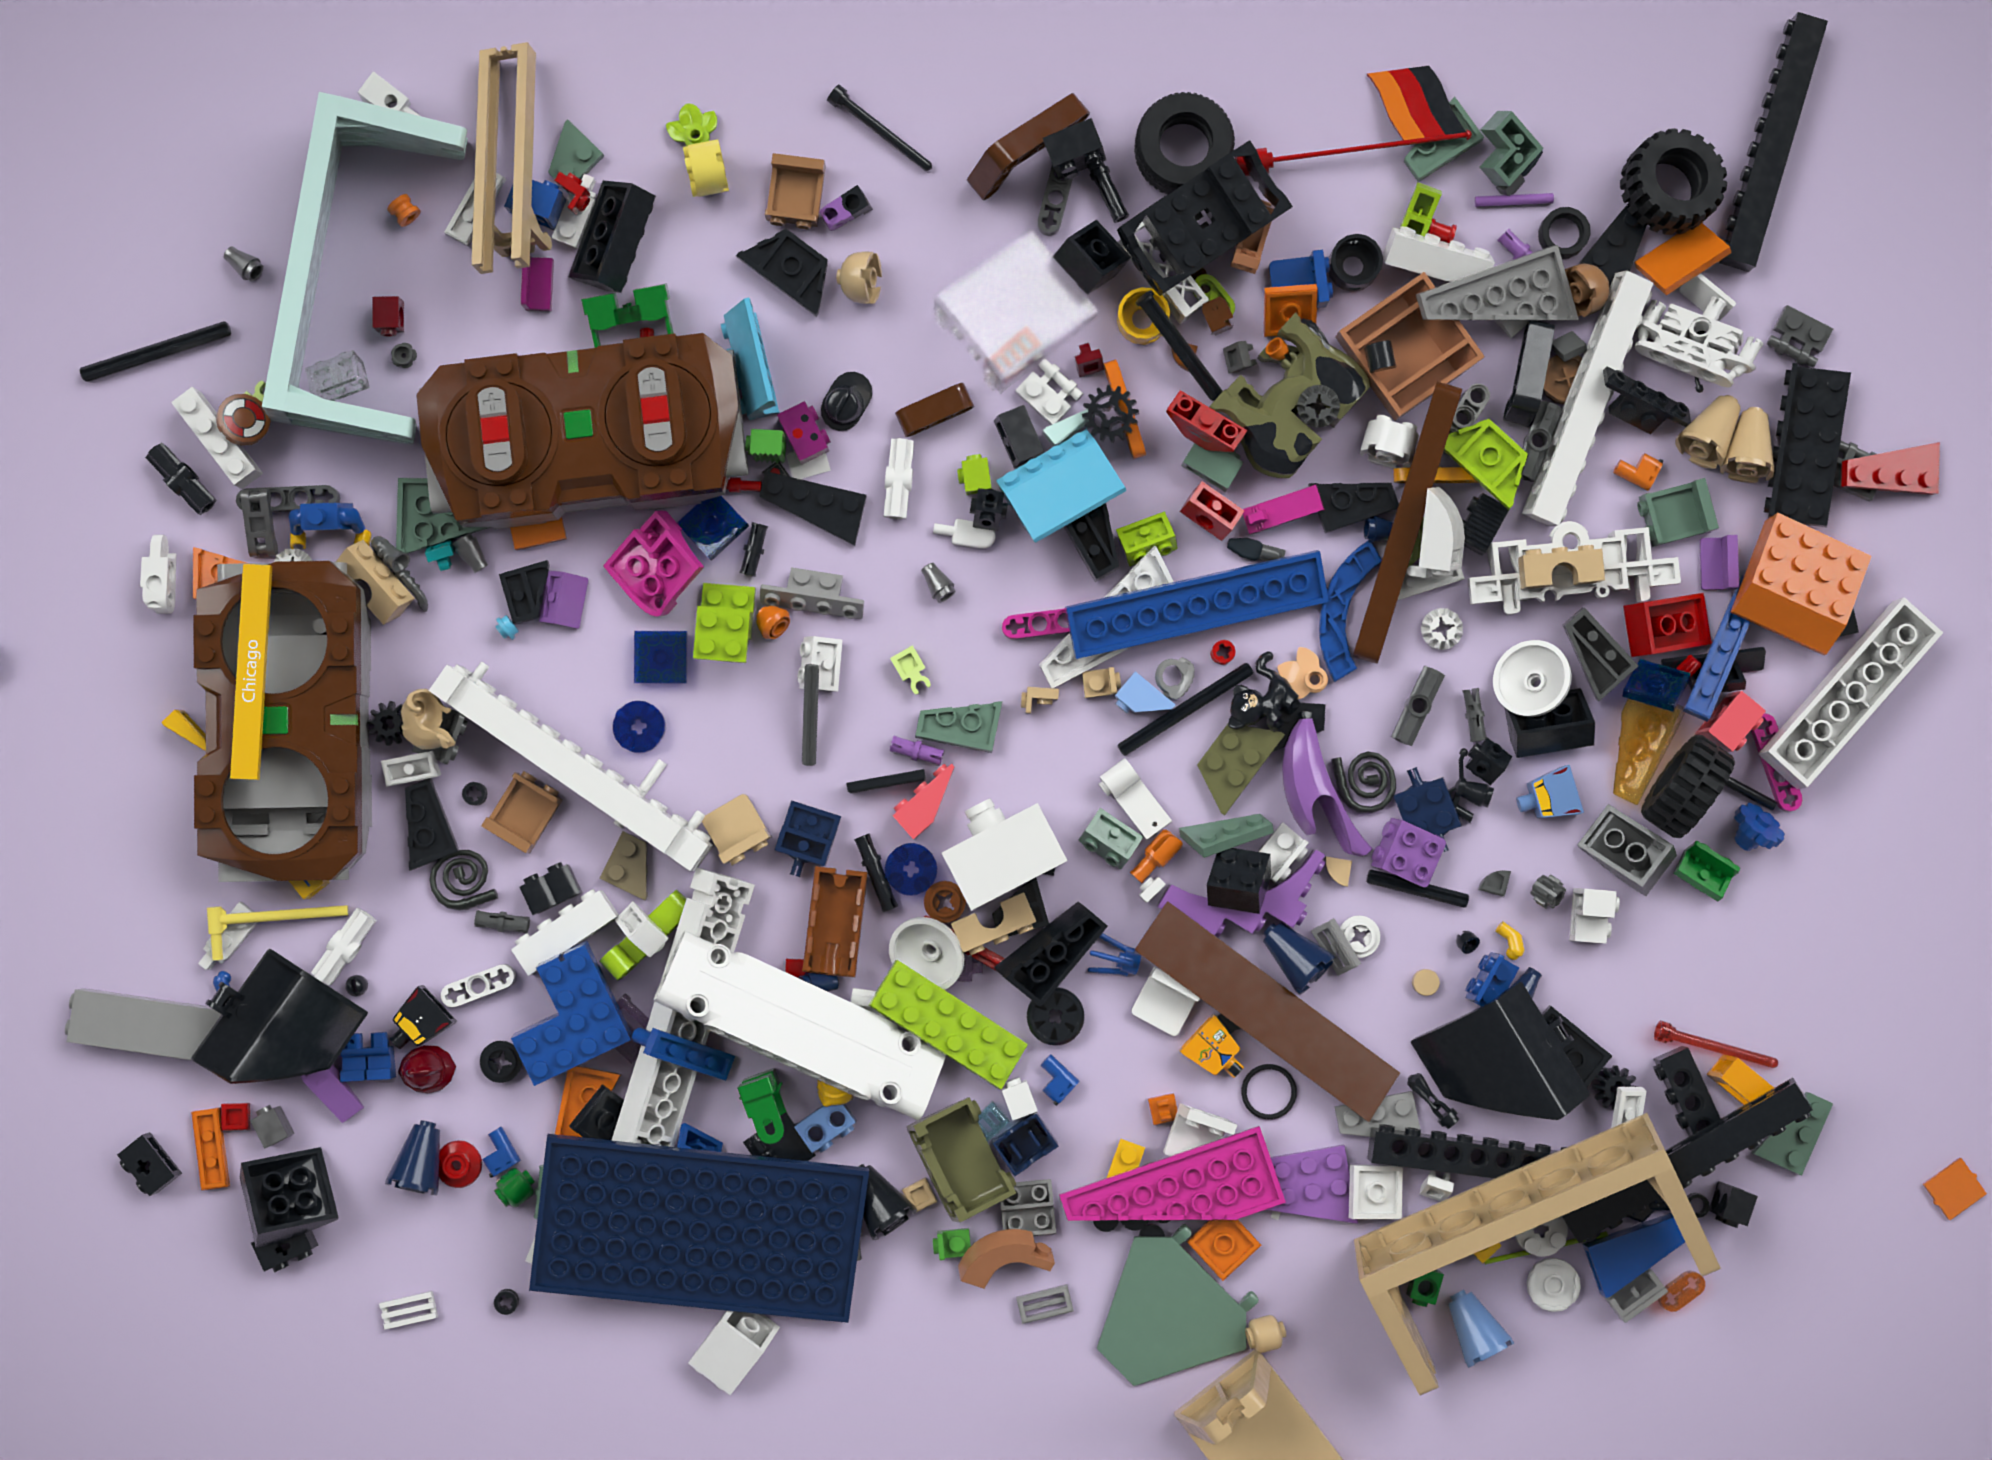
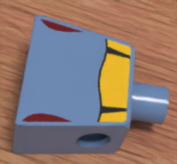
M1570 765L1561 766L1528 782L1529 794L1516 797L1519 811L1524 812L1534 809L1537 818L1584 813Z

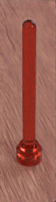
M1660 1020L1655 1028L1654 1040L1667 1043L1674 1040L1771 1068H1776L1779 1064L1778 1060L1774 1057L1676 1030V1027H1673L1671 1023Z

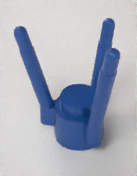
M1102 933L1099 937L1100 939L1119 948L1124 953L1120 952L1118 957L1102 952L1090 951L1091 956L1116 962V967L1118 968L1089 967L1088 972L1119 974L1123 976H1128L1129 973L1136 975L1141 955L1135 953V948L1127 947Z

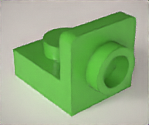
M969 1228L940 1230L937 1232V1238H933L934 1254H939L940 1261L945 1260V1258L962 1257L971 1247Z

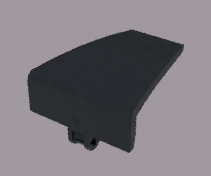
M268 949L238 992L221 981L218 985L220 988L213 998L206 1001V1005L222 1015L191 1059L230 1084L280 1080L320 1072L331 1068L367 1016L368 1011L274 950Z
M1522 982L1515 983L1491 1002L1411 1040L1412 1046L1444 1098L1503 1113L1559 1120L1590 1096L1588 1089L1563 1050L1574 1040L1571 1034L1568 1035L1561 1024L1563 1020L1560 1016L1546 1022Z

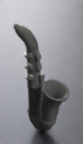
M381 536L374 537L371 540V547L374 552L392 570L397 579L410 590L418 601L419 607L426 612L428 610V600L423 591L420 590V585L415 583V578L410 577V571L405 570L410 562L408 553L399 551L387 539Z

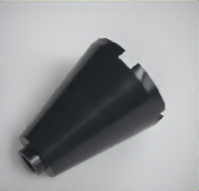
M868 1165L866 1168H869V1177L863 1218L872 1239L878 1240L877 1234L882 1232L886 1236L909 1219L906 1215L907 1213L912 1211L915 1214L917 1208L876 1169Z

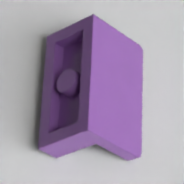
M1738 535L1700 539L1702 590H1732L1739 587Z
M548 571L539 622L578 629L584 607L588 578L566 572Z

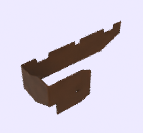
M1201 268L1191 276L1196 280L1197 277L1207 274L1204 268ZM1201 286V290L1204 293L1210 292L1209 286ZM1221 296L1202 304V312L1212 332L1211 335L1215 334L1216 336L1233 328L1234 325H1231L1229 322L1233 315L1226 300Z

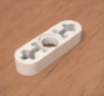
M507 964L495 966L446 985L442 989L441 1000L448 1007L463 1005L510 987L516 980V972ZM500 969L503 972H509L510 977L506 978V984H504L503 980L491 984L487 976L488 973H490V978L499 976ZM476 978H481L486 984L485 990L482 993H476L472 990L471 985ZM465 982L467 993L458 996L456 1003L454 999L449 1000L450 989L453 988L454 991L464 989L462 983Z

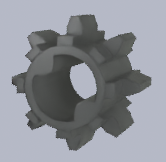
M1550 874L1549 877L1542 875L1533 884L1530 894L1534 896L1533 900L1545 909L1548 906L1555 908L1564 898L1566 889L1563 887L1561 880Z

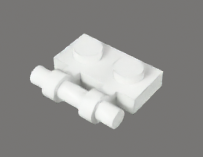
M1044 359L1038 366L1045 374L1040 378L1032 372L1015 392L1046 421L1053 425L1071 408L1065 401L1067 396L1070 395L1077 401L1083 393L1076 387L1078 384L1072 379L1069 381L1059 371L1060 368L1055 363L1052 365ZM1052 379L1063 388L1058 394L1047 385Z

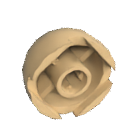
M869 251L853 253L845 259L841 269H838L836 275L837 283L841 285L845 296L853 302L874 304L878 300L881 287L875 288L877 276L882 277L881 262L878 254Z

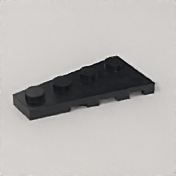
M765 471L759 495L760 498L845 540L853 546L856 545L867 499L866 494Z

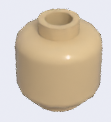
M1273 1315L1252 1319L1249 1322V1327L1245 1328L1250 1348H1255L1259 1353L1281 1348L1282 1338L1286 1337L1283 1322H1277Z

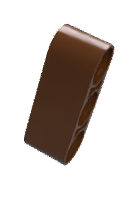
M958 383L901 408L895 412V415L905 437H910L974 408V404L965 384Z

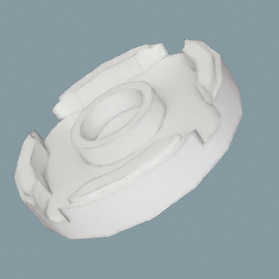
M1546 1258L1536 1263L1529 1271L1526 1281L1527 1291L1532 1301L1542 1309L1551 1312L1563 1311L1569 1308L1568 1306L1577 1300L1581 1289L1580 1277L1575 1269L1565 1260L1558 1258Z

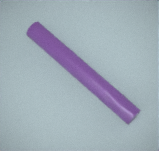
M1554 194L1475 196L1474 202L1475 207L1553 204Z

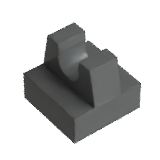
M1238 341L1223 348L1228 374L1237 373L1257 364L1256 359L1250 360L1249 351L1253 350L1252 344H1248L1246 341Z

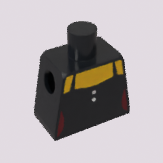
M420 985L415 988L393 1017V1022L400 1029L390 1037V1040L399 1049H402L410 1040L418 1047L455 1024L457 1020L424 985Z

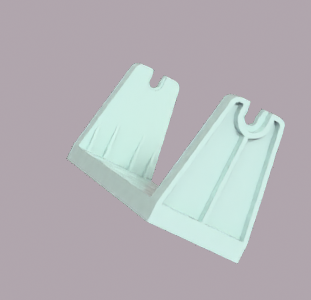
M319 92L262 408L271 421L414 444L417 427L416 419L323 399L300 389L299 383L342 146H379L464 160L468 138H466V128Z

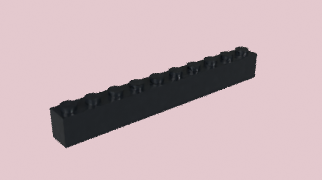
M1798 12L1792 19H1788L1784 26L1783 34L1786 37L1784 44H1780L1776 53V59H1779L1777 68H1773L1768 82L1772 84L1770 92H1766L1761 107L1765 109L1762 117H1759L1755 124L1754 132H1757L1755 142L1752 141L1748 148L1747 156L1750 157L1748 166H1744L1740 175V181H1743L1741 190H1737L1732 203V205L1736 206L1734 214L1729 216L1725 226L1728 234L1726 240L1723 239V241L1730 246L1731 254L1719 261L1720 264L1750 272L1756 267L1828 23L1827 20Z
M1792 1077L1665 1151L1684 1189L1693 1182V1178L1700 1174L1702 1177L1709 1175L1716 1169L1715 1166L1721 1162L1729 1163L1739 1156L1738 1153L1746 1148L1752 1150L1763 1143L1762 1139L1770 1134L1777 1136L1786 1130L1785 1126L1793 1121L1799 1123L1810 1116L1809 1112L1813 1111ZM1645 1180L1567 1213L1562 1218L1579 1243L1585 1240L1586 1242H1591L1600 1236V1231L1607 1227L1609 1229L1616 1228L1622 1224L1623 1218L1630 1214L1636 1216L1646 1209V1205L1653 1201L1659 1203L1663 1199L1649 1181Z

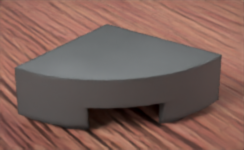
M1500 870L1490 873L1481 881L1478 890L1505 897L1511 871Z

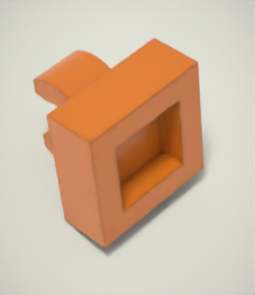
M1174 1093L1148 1098L1153 1125L1174 1121L1178 1111Z

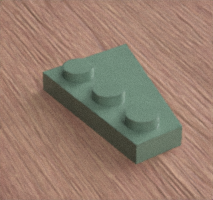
M1455 96L1449 102L1451 109L1465 131L1470 130L1472 136L1469 140L1459 138L1415 144L1404 158V163L1418 182L1484 139L1480 130Z
M1002 701L982 705L972 704L965 707L921 710L915 738L992 753Z
M1261 814L1179 828L1180 837L1204 858L1274 833L1273 824Z
M1805 1092L1804 1095L1813 1111L1809 1112L1810 1116L1802 1122L1796 1123L1793 1121L1786 1125V1130L1777 1136L1770 1134L1761 1145L1751 1152L1801 1176L1833 1106V1103L1809 1092Z

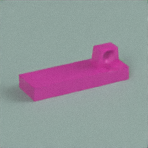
M1313 485L1244 508L1243 517L1248 532L1251 535L1324 511V506L1317 485Z

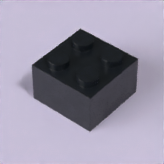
M1092 118L1043 137L1058 180L1062 178L1064 180L1072 179L1078 175L1079 171L1086 168L1088 170L1096 169L1103 164L1102 162L1106 161L1104 149Z
M1096 219L1068 237L1054 254L1053 258L1077 285L1089 295L1114 278L1131 259V256Z
M1230 848L1216 853L1206 885L1208 906L1260 914L1271 878V854Z

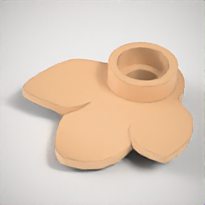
M1298 648L1296 661L1284 662L1277 666L1279 675L1287 679L1292 689L1299 695L1297 699L1304 698L1310 692H1320L1327 686L1328 676L1319 667L1318 656L1307 648ZM1312 675L1319 677L1317 685L1311 684L1310 677Z

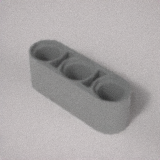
M1474 384L1462 395L1458 402L1449 434L1464 427L1472 426L1490 398L1489 389L1485 385ZM1472 391H1476L1481 395V403H1475L1471 400L1470 393ZM1457 413H1463L1467 416L1468 423L1466 425L1457 422Z

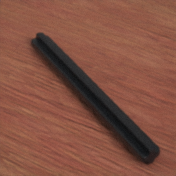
M226 321L216 323L81 367L80 374L82 379L88 382L230 336L231 329Z
M1248 663L1242 664L1117 745L1122 755H1128L1253 675L1254 672Z

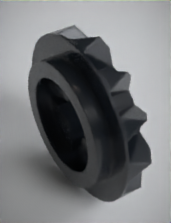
M508 1041L490 1043L484 1048L480 1056L481 1071L493 1082L504 1083L512 1080L518 1075L522 1067V1061L515 1046ZM504 1051L505 1060L512 1064L504 1065L499 1073L498 1063L491 1060V1058H499Z

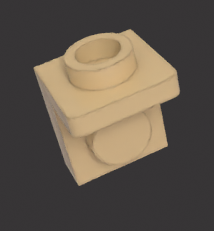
M1114 667L1082 673L1085 698L1117 694V688H1121L1120 673H1115Z
M1027 687V692H1022L1021 708H1026V714H1031L1032 699H1037V704L1052 705L1053 700H1058L1059 689Z

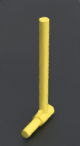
M348 905L227 914L222 906L207 907L208 934H211L212 960L223 959L221 933L227 928L228 924L348 916Z

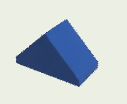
M686 1123L681 1124L678 1148L722 1151L723 1142Z

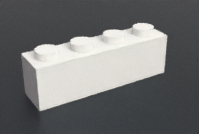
M1401 226L1400 229L1392 228L1383 253L1385 264L1420 274L1425 272L1427 276L1448 282L1491 268L1495 263L1492 256L1489 255L1490 252L1477 247L1474 250L1467 249L1460 242L1451 240L1450 243L1440 241L1441 238L1429 233H1426L1425 236L1415 234V230Z
M191 387L171 402L235 486L244 489L263 474L243 446L231 443L222 432L220 433L216 423L217 412L202 392Z
M594 889L590 890L580 897L583 902L575 907L572 904L566 906L558 912L560 914L559 918L553 922L550 918L537 926L538 932L532 936L527 933L515 941L517 946L512 948L511 951L528 976L538 972L536 967L539 963L560 953L563 955L566 950L575 947L619 916L603 890L597 892Z

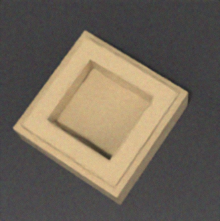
M926 1177L902 1189L905 1197L917 1208V1212L937 1202Z

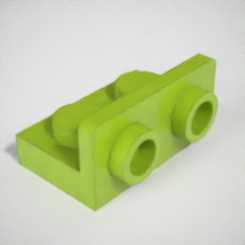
M1165 511L1116 529L1130 567L1136 565L1154 546L1157 547L1161 556H1166L1178 549L1176 536Z

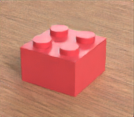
M1743 691L1728 693L1714 709L1709 721H1705L1695 734L1703 735L1727 752L1738 751L1746 743L1747 739L1745 736L1749 731H1755L1764 720L1762 716L1766 710Z

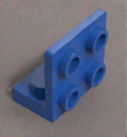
M1490 952L1489 955L1485 954L1478 965L1480 972L1476 979L1472 977L1466 986L1465 991L1468 993L1465 998L1479 1006L1491 1002L1510 987L1519 967L1505 960L1504 956L1499 953Z

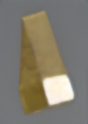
M1638 689L1632 690L1635 693L1628 697L1621 713L1622 724L1618 742L1619 753L1613 790L1614 795L1635 805L1639 804L1685 714L1683 706L1673 702V710H1669V703L1666 702V705L1663 707L1665 702L1662 699L1664 697L1645 691L1636 694V692L1640 691ZM1647 695L1650 696V699L1653 698V699L1651 700V703H1652V704H1650V702H1646V701L1649 700V697H1648Z

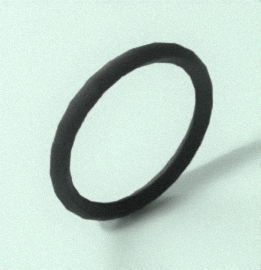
M1263 1064L1255 1067L1246 1075L1242 1084L1241 1095L1243 1103L1253 1115L1258 1118L1273 1120L1284 1116L1291 1110L1296 1100L1297 1088L1292 1075L1286 1069L1275 1064ZM1266 1069L1282 1073L1288 1079L1291 1086L1289 1103L1283 1110L1274 1114H1264L1255 1110L1247 1097V1086L1250 1079L1256 1073Z

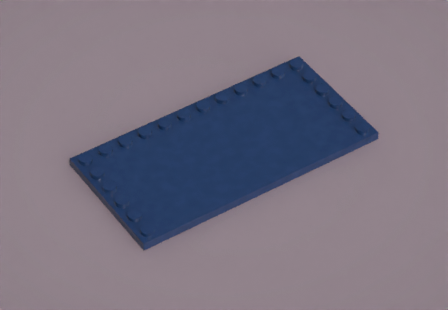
M548 1134L529 1291L849 1323L869 1168Z

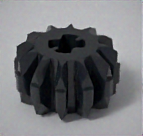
M389 701L386 707L384 703H379L380 712L373 709L370 712L375 716V720H367V724L375 726L369 730V734H377L375 741L378 743L385 739V745L387 746L392 745L393 739L397 744H401L402 738L400 735L404 736L401 727L403 724L401 716L402 704L396 707L395 702ZM387 719H393L394 728L388 727Z
M1617 1065L1612 1066L1611 1072L1608 1068L1604 1067L1602 1069L1604 1077L1600 1075L1595 1077L1596 1080L1600 1081V1084L1592 1085V1089L1600 1091L1594 1098L1596 1100L1603 1099L1602 1106L1604 1108L1609 1107L1611 1104L1612 1110L1615 1107L1617 1090L1615 1092L1611 1091V1086L1618 1084L1620 1087H1638L1631 1085V1083L1635 1082L1636 1077L1633 1075L1628 1076L1629 1070L1627 1068H1623L1620 1071Z

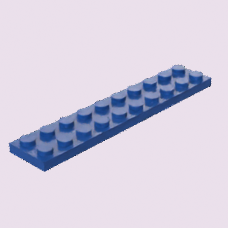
M1319 550L1065 606L1074 656L1076 659L1327 603L1329 599L1321 553Z

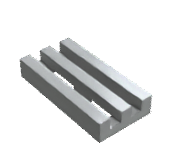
M1334 918L1311 930L1318 944L1336 957L1333 960L1332 967L1338 976L1361 964Z
M1067 1284L1016 1296L1022 1324L1074 1311ZM1064 1292V1296L1023 1305L1025 1301ZM1062 1302L1067 1304L1064 1307L1028 1316L1025 1314L1026 1311Z

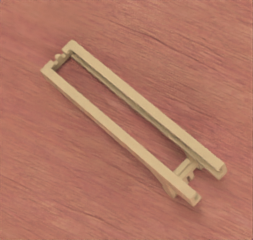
M528 42L511 45V50L503 46L500 48V52L496 48L479 50L471 265L480 274L493 272L494 250L502 257H508L511 254V259L515 261V267L518 269L530 267V253L535 251V244L543 251L551 250L552 248L551 237L547 232L541 231L531 206L536 52ZM517 58L512 232L501 233L494 225L500 60Z

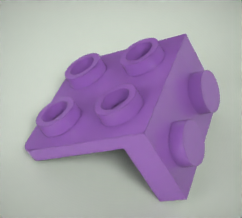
M1391 818L1383 827V837L1380 845L1372 853L1373 861L1371 866L1390 872L1421 887H1427L1445 848L1446 841L1408 822Z

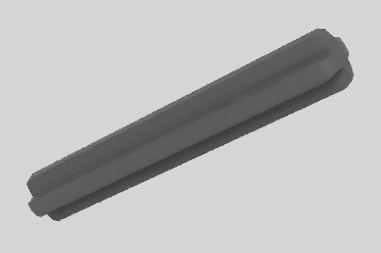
M806 664L804 672L802 764L806 766L816 764L819 666L817 664Z

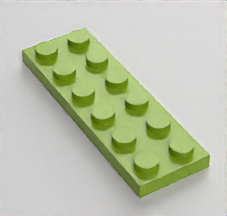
M895 960L868 1006L997 1089L1003 1088L1028 1045L899 960Z

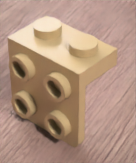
M745 794L739 795L705 815L702 820L705 829L720 853L719 857L723 864L729 862L732 866L745 859L744 853L751 849L754 852L761 850L768 845L767 840L772 838L749 797Z

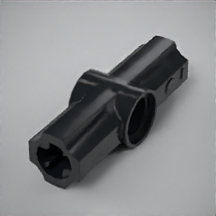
M161 442L148 452L145 458L164 477L163 481L178 496H182L197 514L202 515L214 506L217 500L199 482L197 474L186 463L181 462L164 443Z

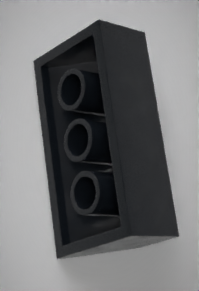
M603 180L568 277L605 291L621 293L627 283V276L631 264L635 260L636 250L640 239L644 235V228L653 210L656 196L633 183Z

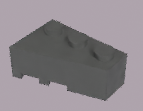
M1582 607L1563 624V628L1597 701L1605 697L1638 667L1637 663L1586 608Z

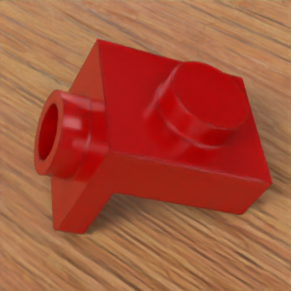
M559 172L554 181L574 195V198L568 205V209L577 215L579 211H584L588 206L591 193L581 186L583 181L569 172L566 176Z

